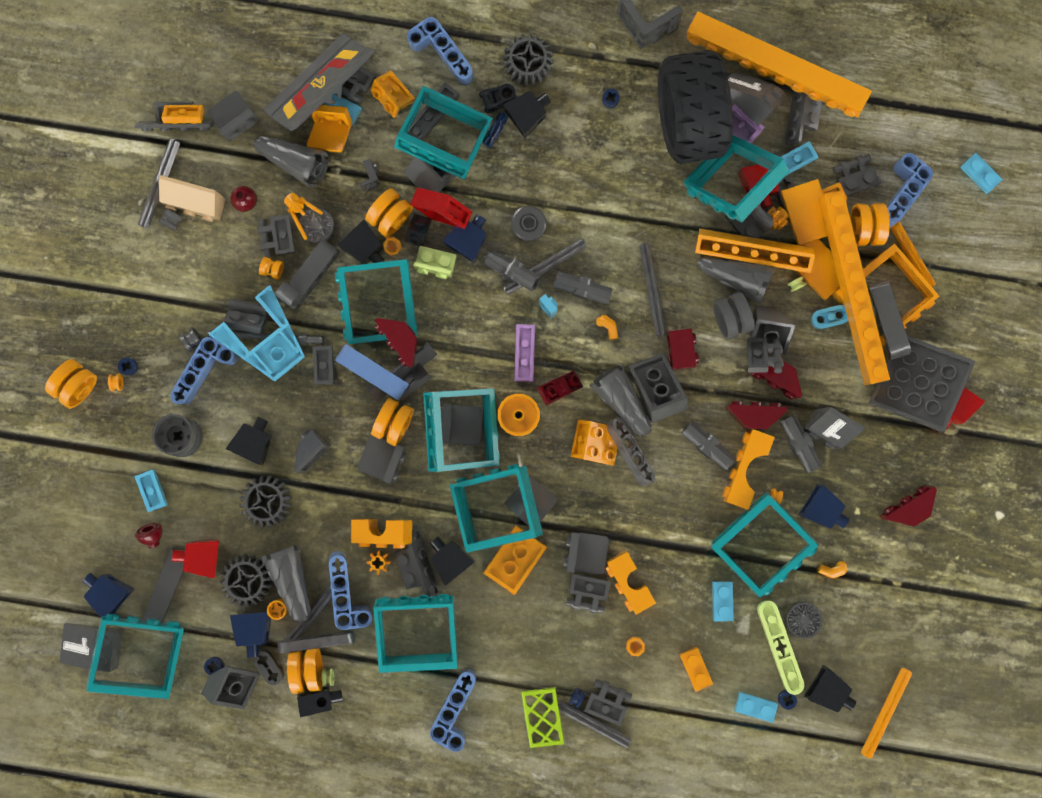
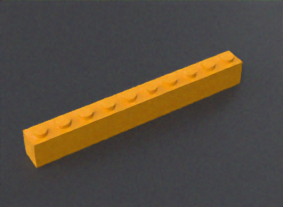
M697 11L687 30V39L690 43L701 45L706 50L719 53L726 60H734L743 68H751L763 77H771L776 83L786 84L795 92H803L815 101H823L828 107L832 109L838 108L849 117H859L872 92L861 85Z
M844 191L824 194L819 199V204L864 386L890 380Z

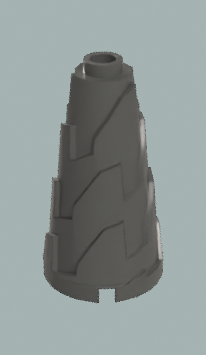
M264 135L257 137L254 141L253 146L256 152L306 186L314 188L318 186L314 182L316 180L321 182L324 178L329 160L325 159L328 156L326 152Z
M701 255L697 263L700 266V270L708 276L737 292L740 291L745 297L761 304L775 270V267L710 255Z
M619 363L615 365V370L611 367L593 381L594 384L590 383L589 386L617 416L624 420L634 434L636 433L637 436L641 435L644 437L652 431V422L624 371V367Z
M299 544L267 554V557H261L263 565L266 566L268 574L283 599L290 617L293 618V621L297 620V623L308 620V615L311 614Z

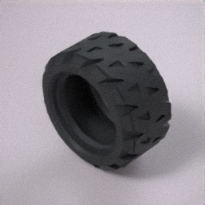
M712 50L666 57L658 73V103L662 132L669 155L679 164L723 157L732 140L733 112L729 82L722 60Z

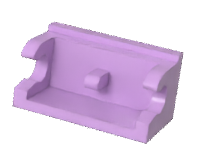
M734 104L732 106V134L752 143L765 127L762 124L757 126Z

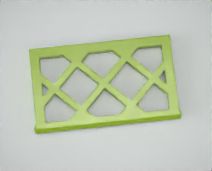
M556 687L522 690L521 696L530 748L563 745L564 737ZM547 693H552V704L542 697ZM532 695L536 698L532 706L527 704L526 696ZM539 701L548 707L543 715L534 709ZM550 710L555 712V723L546 718ZM530 712L540 718L535 725L530 723ZM542 721L551 726L546 734L537 728ZM554 729L559 733V740H553L548 737ZM534 731L543 737L540 742H533L532 733Z

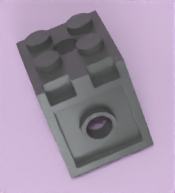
M619 0L616 13L638 47L642 49L650 43H657L666 33L671 34L675 32L681 21L683 10L678 5L649 24H646L631 0Z

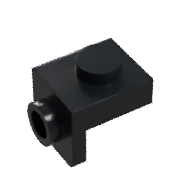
M414 213L407 228L406 242L424 246L432 219Z

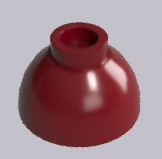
M238 186L232 191L230 201L237 211L248 212L255 207L257 195L248 186Z
M159 523L146 524L136 531L135 537L141 544L147 545L148 548H155L160 544L159 540L163 534L162 525Z

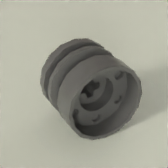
M169 414L156 422L152 432V439L159 451L176 457H188L199 450L203 441V433L197 422L179 414Z

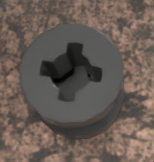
M165 209L163 218H160L158 222L176 231L178 222H181L183 218Z
M194 328L189 329V332L179 335L181 342L188 351H192L202 341L201 336Z

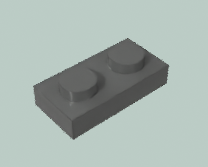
M313 346L314 385L335 384L333 346Z

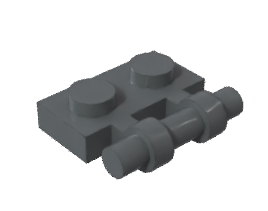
M360 67L346 81L353 85L352 89H347L344 87L345 83H343L342 94L348 97V100L361 104L364 97L358 95L360 90L365 93L368 92L376 78L375 74Z
M869 154L857 156L854 160L848 162H840L839 165L833 167L835 174L841 172L843 176L837 180V183H841L847 197L881 184L874 166L870 168L865 166V163L871 161ZM857 167L859 172L850 174L849 169Z
M289 214L270 217L271 225L267 226L265 219L258 220L259 227L257 230L262 243L260 244V249L263 251L264 257L270 258V250L275 249L277 256L296 253ZM270 232L273 234V242H269L268 233Z
M747 338L748 373L768 372V366H772L775 373L782 372V367L784 366V360L781 358L783 347L779 339L773 340V344H767V338ZM768 353H772L773 357H768Z
M572 573L569 593L576 594L575 599L567 598L566 606L573 607L575 610H579V608L589 610L590 613L594 614L596 612L604 613L605 606L598 603L599 599L607 601L611 581ZM582 596L593 598L592 603L581 601Z
M596 679L593 686L600 689L599 694L590 693L584 711L621 726L628 709L621 702L623 699L630 702L632 694L626 692L624 688H616L609 685L610 683L605 680L602 682ZM606 693L615 695V701L606 698Z

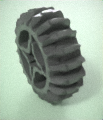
M522 33L520 40L515 36L514 43L509 41V48L504 49L506 54L503 55V60L505 61L503 66L507 68L506 74H512V80L518 78V84L523 80L526 86L528 81L535 85L536 79L541 83L542 76L548 77V72H551V65L554 62V59L551 58L553 57V52L549 51L550 45H545V39L539 41L538 35L532 38L531 33L528 35V38H525V35ZM526 48L524 52L517 53L520 49ZM532 48L539 51L542 56H540L539 54H535L532 51ZM528 53H530V62L527 66L526 58H528ZM514 63H517V65L522 66L524 68V71L519 70L514 65ZM533 67H539L537 70L530 72Z
M260 476L259 481L257 478L252 479L253 484H246L249 490L242 489V493L246 494V496L239 498L244 500V504L239 505L240 508L245 507L246 509L242 512V515L249 514L246 520L251 521L254 519L253 525L255 526L259 523L260 528H263L265 524H267L268 528L272 527L273 523L279 525V519L282 521L286 519L283 513L290 514V511L286 509V507H292V503H287V500L292 499V496H286L290 489L283 490L282 488L286 483L282 482L278 485L279 478H275L272 482V476H268L267 479L264 476ZM262 486H270L277 493L269 495L266 490H263ZM257 490L258 498L256 503L252 505V497ZM266 498H272L267 502V505H260ZM280 498V507L275 513L274 503ZM262 508L266 513H269L270 517H262L255 511Z
M243 554L242 558L238 555L235 556V561L231 559L228 561L229 565L223 567L227 572L220 574V576L225 578L220 581V584H225L221 591L227 590L228 593L225 595V598L232 596L231 603H235L238 600V606H242L245 603V606L249 607L251 602L253 605H256L258 600L263 601L265 599L263 595H269L270 592L266 588H272L273 585L268 583L272 579L267 575L266 566L260 564L262 561L261 557L255 561L254 554L250 557L247 554ZM245 565L254 567L258 573H251L248 568H245ZM238 568V579L233 582V574ZM247 577H254L247 583L243 582L239 584V582L243 581V579ZM258 578H260L261 584L258 591L255 593V581ZM235 588H243L249 596L239 593Z

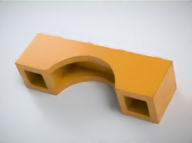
M754 429L745 432L742 438L744 445L742 450H739L736 455V467L732 468L729 474L731 481L729 486L724 488L722 494L724 502L749 510L755 491L747 482V467L753 459L769 455L775 437Z

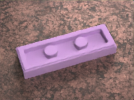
M516 324L514 382H533L535 325Z

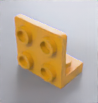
M578 420L570 457L613 466L618 448L607 430V425Z

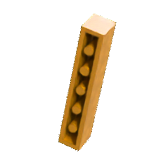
M700 228L695 253L807 273H811L815 258L814 248Z

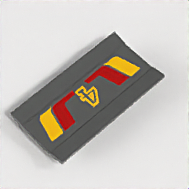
M343 33L263 111L290 131L297 129L323 103L336 104V101L332 100V94H337V98L341 99L342 84L369 59L374 50L361 45Z

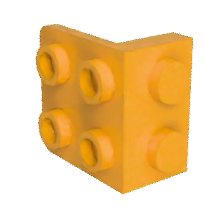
M322 104L311 114L314 125L307 146L317 150L340 153L344 150L353 121L347 107Z

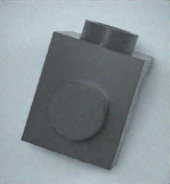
M369 158L363 161L370 178L359 183L363 191H372L377 188V185H380L377 177L380 174L376 163L372 164Z

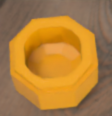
M394 236L386 238L383 243L384 252L390 256L398 254L402 248L400 240Z
M632 636L626 641V650L631 656H640L645 651V643L640 637Z

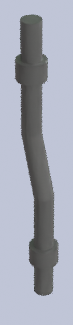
M208 331V332H207V336H208V337H211V336L209 335V333L212 332V331ZM233 331L238 338L264 340L271 335L262 332L257 334L246 331ZM308 334L295 336L300 345H309V343L323 344L324 342L323 336H309Z

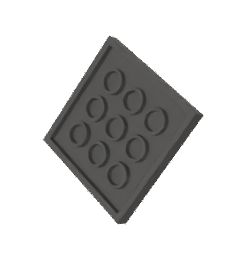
M907 336L911 347L910 355L890 360L888 357L886 364L890 380L876 384L869 404L944 433L976 361Z

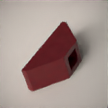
M376 318L374 320L377 323L375 328L381 335L385 334L388 338L386 343L391 350L394 351L396 349L400 355L398 359L404 367L406 365L409 368L413 367L418 337L408 323Z
M785 361L781 373H775L772 366H768V372L750 373L751 376L758 380L762 378L767 381L766 385L770 388L780 389L783 391V395L791 400L801 398L802 396L796 368Z
M571 371L539 386L537 392L545 406H548L579 390L583 385L576 372Z
M731 401V405H726V410L744 429L766 430L787 411V407H781L782 403H770V406H762V402H751V405H743L742 401Z
M927 485L919 487L916 490L917 493L912 496L907 495L903 497L898 505H891L885 508L880 518L915 527L931 517L937 492L936 487Z

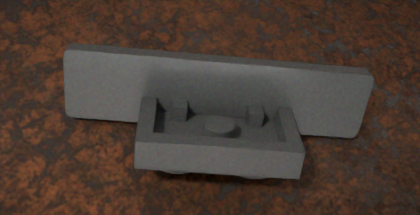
M793 92L785 140L786 145L801 143L803 128L810 131L818 130L822 101H815L803 92Z
M194 101L154 102L156 121H139L135 123V128H141L142 131H152L153 128H160V131H171L172 128H179L180 131H189L191 128L206 131L210 130V127L215 124L212 120H202V123L196 124L163 123L161 116L165 105H194Z
M426 343L416 351L413 367L409 368L407 365L404 367L402 364H399L390 371L409 384L399 399L400 401L404 400L431 378L423 366L437 356V353L429 343ZM375 385L368 389L369 393L377 401L387 395L386 392Z
M414 525L412 526V544H408L409 548L395 552L406 590L422 586L424 595L429 597L440 595L439 588L427 557V551L422 542L421 533L418 526Z

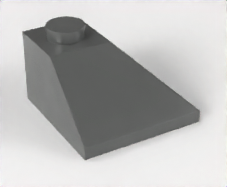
M756 305L753 314L755 328L754 331L750 332L749 338H767V344H773V340L779 339L783 347L782 354L786 355L796 323L775 308Z
M307 430L300 437L301 441L298 443L294 471L297 474L305 473L331 447L316 430Z
M529 475L541 522L558 499ZM518 487L504 504L529 526L520 487Z
M225 666L209 675L201 694L211 704L244 709L260 673Z

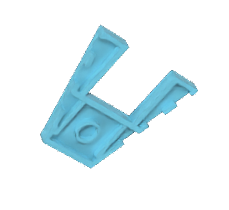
M269 285L255 298L278 324L279 328L251 351L245 347L225 322L210 332L209 335L266 376L277 381L304 359L305 356L272 287Z

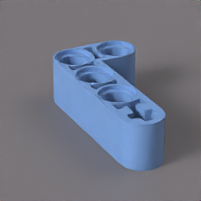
M428 17L408 31L407 40L413 51H421L431 44L459 84L468 85L472 82L473 72L471 65L436 18ZM429 27H435V28H436V29H435L434 31H432V32H430V31L427 30ZM415 37L421 38L419 42H412V39ZM442 41L447 43L443 47L438 46V44ZM452 56L458 58L454 62L449 61V58Z
M912 153L902 156L893 166L894 172L905 182L887 204L890 220L889 228L903 218L933 177L932 169Z
M212 337L203 338L171 391V400L179 405L190 404L215 361L233 365L238 361V355ZM210 342H214L215 347L212 351L208 350V344ZM227 351H230L231 358L226 361L224 359V354ZM204 358L205 364L199 368L198 361ZM191 375H194L195 381L190 385L188 379ZM180 393H183L184 399H181Z
M347 344L343 346L335 361L398 401L409 385Z
M335 551L329 556L335 625L340 630L367 627L372 622L371 609L366 605L351 606L346 556L341 551ZM339 558L340 570L336 571L335 559ZM337 577H342L345 579V582L343 584H336L334 580ZM344 596L347 600L344 603H338L336 599ZM366 613L368 617L362 620L358 618V615ZM342 615H346L349 618L346 622L338 620Z
M472 669L461 671L430 730V737L434 742L453 752L461 751L465 744L464 732L454 727L453 724L475 685L476 674ZM469 675L471 681H468L464 688L462 687L464 677L466 678ZM459 692L463 695V699L457 701L453 698V694ZM445 710H451L454 713V716L451 718H447L444 716L443 712ZM441 727L444 730V734L437 735L434 729ZM459 737L462 742L456 745L452 743L451 739Z

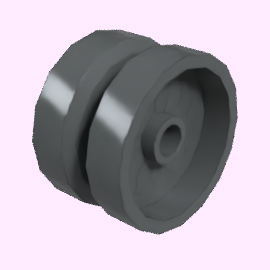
M740 291L729 295L728 300L722 297L713 301L715 319L726 340L737 337L739 332L744 335L754 331L755 325L750 306Z

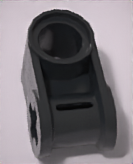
M507 83L480 92L479 97L482 98L485 106L484 112H495L503 108V104L515 99L516 91L514 86ZM505 92H511L512 96L509 98L503 97V94Z

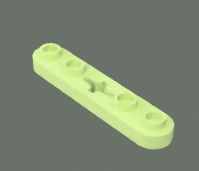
M763 600L759 603L757 611L783 686L790 694H799L804 689V681L778 607L770 600ZM776 638H779V641L785 645L783 647L784 656L780 650H776V647H778V640Z

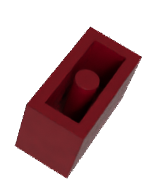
M692 329L667 332L672 370L697 367L696 363H699L698 352L694 350V345L697 341L696 334L692 333Z

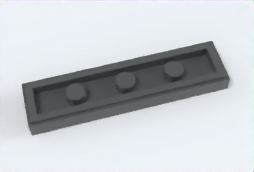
M446 83L437 91L455 101L460 96L457 91ZM426 105L415 118L408 134L423 141L445 114Z
M170 549L142 621L152 618L160 620L159 623H163L184 573V562H172V554L175 549Z

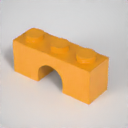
M378 519L351 520V543H358V547H370V544H376V548H386L387 544H392L393 548H405L406 544H412V520H386V529L382 534L378 529Z
M626 550L606 561L608 566L605 569L610 578L615 577L617 581L615 587L620 595H625L627 600L624 603L629 612L633 610L637 615L656 604L645 584L638 588H632L628 585V575L637 568Z

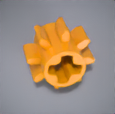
M773 206L767 211L773 218L772 222L774 225L770 227L772 230L776 228L781 230L788 223L786 219L789 215L782 207L779 206L776 209Z
M378 550L376 556L371 553L370 557L372 559L366 562L371 565L369 571L376 570L377 575L380 574L381 569L387 572L386 565L391 564V561H387L386 558L388 553L382 555L381 550ZM378 558H380V561H383L380 567L374 563Z

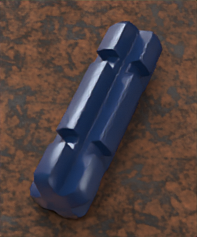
M502 112L496 117L497 121H494L487 133L488 136L483 140V145L488 148H492L495 143L494 140L498 138L503 129V124L505 125L508 120V116Z

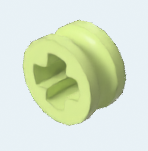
M803 276L787 285L792 288L790 291L794 292L807 285V283L803 282Z
M330 668L329 671L322 669L323 687H326L327 684L334 686L333 668Z

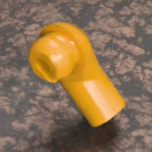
M601 315V317L596 319V324L599 327L608 329L609 340L619 338L617 325L614 320L607 315Z
M839 561L832 568L820 564L817 573L834 579L845 575L847 564Z

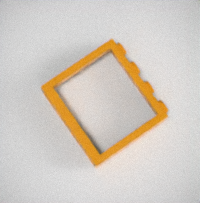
M894 243L863 268L865 277L868 276L890 257L924 297L921 302L901 317L906 329V324L910 320L911 322L917 320L921 316L920 312L922 310L930 309L935 304L934 300L939 295ZM839 287L832 294V297L839 305L845 306L841 288ZM883 333L880 335L882 346L885 345Z

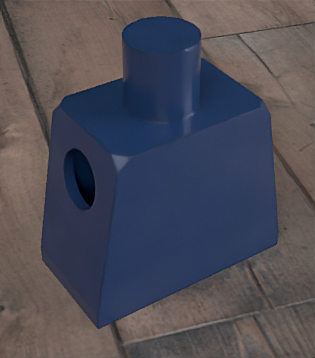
M476 214L472 222L468 221L465 229L454 227L444 238V245L475 263L487 236L486 232L481 229L486 220Z
M819 484L816 485L798 514L800 517L830 529L835 523L844 528L849 522V518L841 514L845 505L825 486Z
M90 573L83 580V583L90 588L84 595V598L100 618L107 614H114L134 591V588L110 574H104L97 578Z
M267 612L230 615L236 646H246L247 658L259 657L258 645L268 644L271 618Z

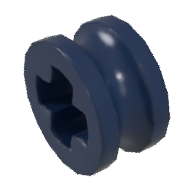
M607 89L602 97L604 106L607 108L617 106L620 97L619 93L615 89ZM608 95H611V97L615 96L614 102L607 101Z
M123 358L118 363V370L124 375H133L138 370V364L133 359ZM131 362V370L125 371V363L129 364Z
M212 657L204 664V670L208 675L224 667V663L219 657ZM213 661L216 662L215 665H218V668L214 671L209 666Z
M576 688L569 700V704H575V707L579 708L585 692H580Z
M786 690L779 693L778 703L784 709L789 710L796 706L797 698L795 695L790 694ZM789 695V698L792 699V701L790 703L787 702V704H785L783 698L784 696L787 697Z

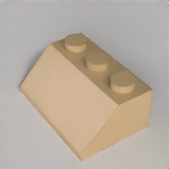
M162 175L159 176V200L165 205V209L176 212L177 209L184 211L183 214L195 217L196 214L202 216L201 219L213 222V219L220 221L226 199L216 190Z

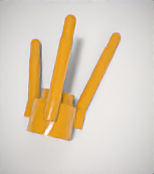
M291 193L286 196L284 203L288 207L287 211L291 214L304 240H307L305 231L295 213L300 212L301 215H305L303 211L304 205L320 215L323 212L306 201L304 197L299 198L296 193Z

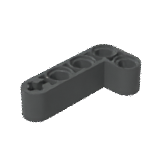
M325 239L321 240L291 281L280 285L275 296L294 310L298 309L338 257L340 251Z
M885 280L868 285L885 339V347L889 359L893 360L910 355V343L889 281Z

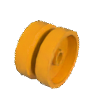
M393 188L386 190L377 198L365 217V220L373 227L379 226L378 231L385 238H389L397 232L413 210V207L406 199L400 201V194Z
M873 203L870 207L867 204H855L851 211L850 220L857 246H866L868 243L872 246L884 245L887 241L890 227L887 206L884 203Z
M69 359L51 374L45 385V391L53 398H59V402L66 408L72 409L88 397L97 382V376L90 370L84 369L83 365L75 359Z
M513 394L506 397L498 408L500 426L506 433L512 436L523 437L530 434L537 427L540 420V410L537 403L525 394ZM518 411L523 414L520 419L515 417V413Z
M389 397L375 420L371 435L382 439L387 434V443L396 447L410 425L414 408L404 405L399 409V401Z
M319 648L308 649L305 654L302 650L289 652L287 676L292 694H302L305 692L306 687L310 692H320L322 690L323 660Z

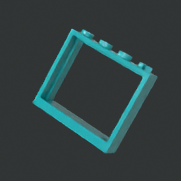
M422 86L397 135L394 148L465 180L493 118L433 89ZM422 104L481 131L467 161L408 134Z
M732 135L731 144L723 157L703 160L683 183L688 190L686 193L691 198L696 197L704 205H711L714 210L719 213L722 211L730 219L743 222L790 171L783 158ZM733 153L769 169L736 206L702 189V186Z
M408 259L337 267L338 271L335 272L336 283L340 284L338 300L342 302L343 310H340L341 320L345 321L346 329H343L344 340L348 341V344L388 340L385 334L354 337L345 272L400 266L407 323L416 336H418Z
M494 388L423 393L428 471L441 472L499 466L498 415L496 413V394ZM482 395L486 460L444 464L440 398Z
M518 464L507 466L508 470L501 471V468L490 470V475L484 476V472L472 475L473 479L467 480L466 476L456 479L457 483L449 485L466 553L543 535L526 466L519 467ZM516 474L530 529L477 541L464 487Z
M768 491L711 542V548L760 598L763 595L767 596L770 594L777 582L782 583L788 577V573L792 569H798L803 563L802 560L807 556L811 557L814 555L819 546L817 541ZM770 504L808 544L759 587L722 547Z
M440 594L430 597L428 595H420L411 598L409 596H400L392 599L381 597L375 600L373 609L379 673L457 669L458 652L454 595ZM448 607L451 653L386 656L383 611Z
M116 614L101 616L88 673L86 691L169 699L184 631L182 625H179V622L176 621L159 623L160 620L152 618L142 621L139 620V617L127 616V619L119 618V615ZM106 625L174 632L163 686L95 679Z

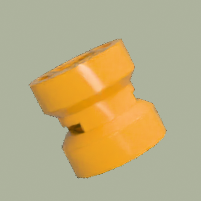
M263 257L259 267V274L265 277L269 275L273 279L279 280L283 273L284 262L279 260L272 261L271 258Z
M278 598L268 605L267 614L271 619L280 620L288 615V610L282 598Z

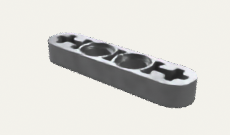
M616 418L609 421L607 430L636 481L641 486L652 484L655 481L654 471L624 420ZM624 439L628 441L629 448L625 447ZM634 456L638 459V465L633 460Z
M351 631L283 640L277 642L278 652L285 653L350 644L355 642V634Z

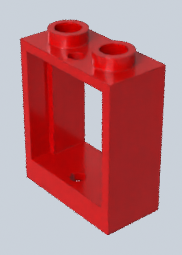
M417 187L410 203L412 207L433 221L462 229L466 228L472 214L470 209L450 195Z

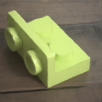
M420 246L416 262H414L413 266L421 274L428 275V272L436 274L435 276L441 279L452 278L457 255Z

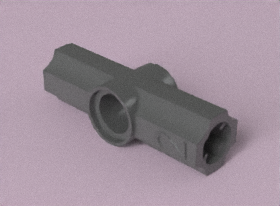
M494 250L486 256L485 266L498 272L506 281L512 284L516 282L530 291L536 290L539 286L541 277L525 268L517 259H508Z
M558 271L553 286L554 288L572 293L575 297L585 300L591 299L606 305L613 290L612 288L594 283L589 278L583 276L576 277Z
M793 414L780 421L789 439V447L798 456L806 473L820 468L822 464L813 449V441L809 434L804 432L796 415Z
M693 421L682 431L681 434L692 442L700 453L707 458H711L725 471L735 462L736 457L725 449L717 438L710 433L707 434Z

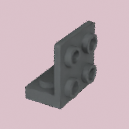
M761 203L743 222L736 219L732 220L725 215V218L741 236L759 238L774 225L772 216L767 211L764 212L760 207Z

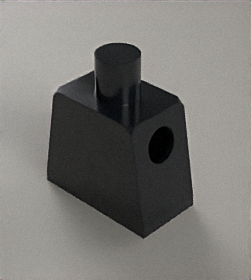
M529 91L503 104V108L525 139L546 118L544 107L550 104L551 101L546 93L536 98Z
M365 220L359 223L337 244L344 252L361 264H368L370 261L372 263L385 261L379 254L383 246Z
M257 417L253 426L244 423L228 444L226 450L258 465H263L272 438L271 434L264 432L268 421Z
M438 536L430 543L436 551L430 559L445 586L475 562L453 540L445 545Z
M825 665L822 666L804 695L811 702L835 712H839L842 707L851 711L856 705V700L849 696L852 688Z
M326 686L320 692H310L306 689L304 693L297 694L300 717L332 710V703L343 701L342 690L330 692L329 686ZM324 697L326 700L321 702L318 699Z

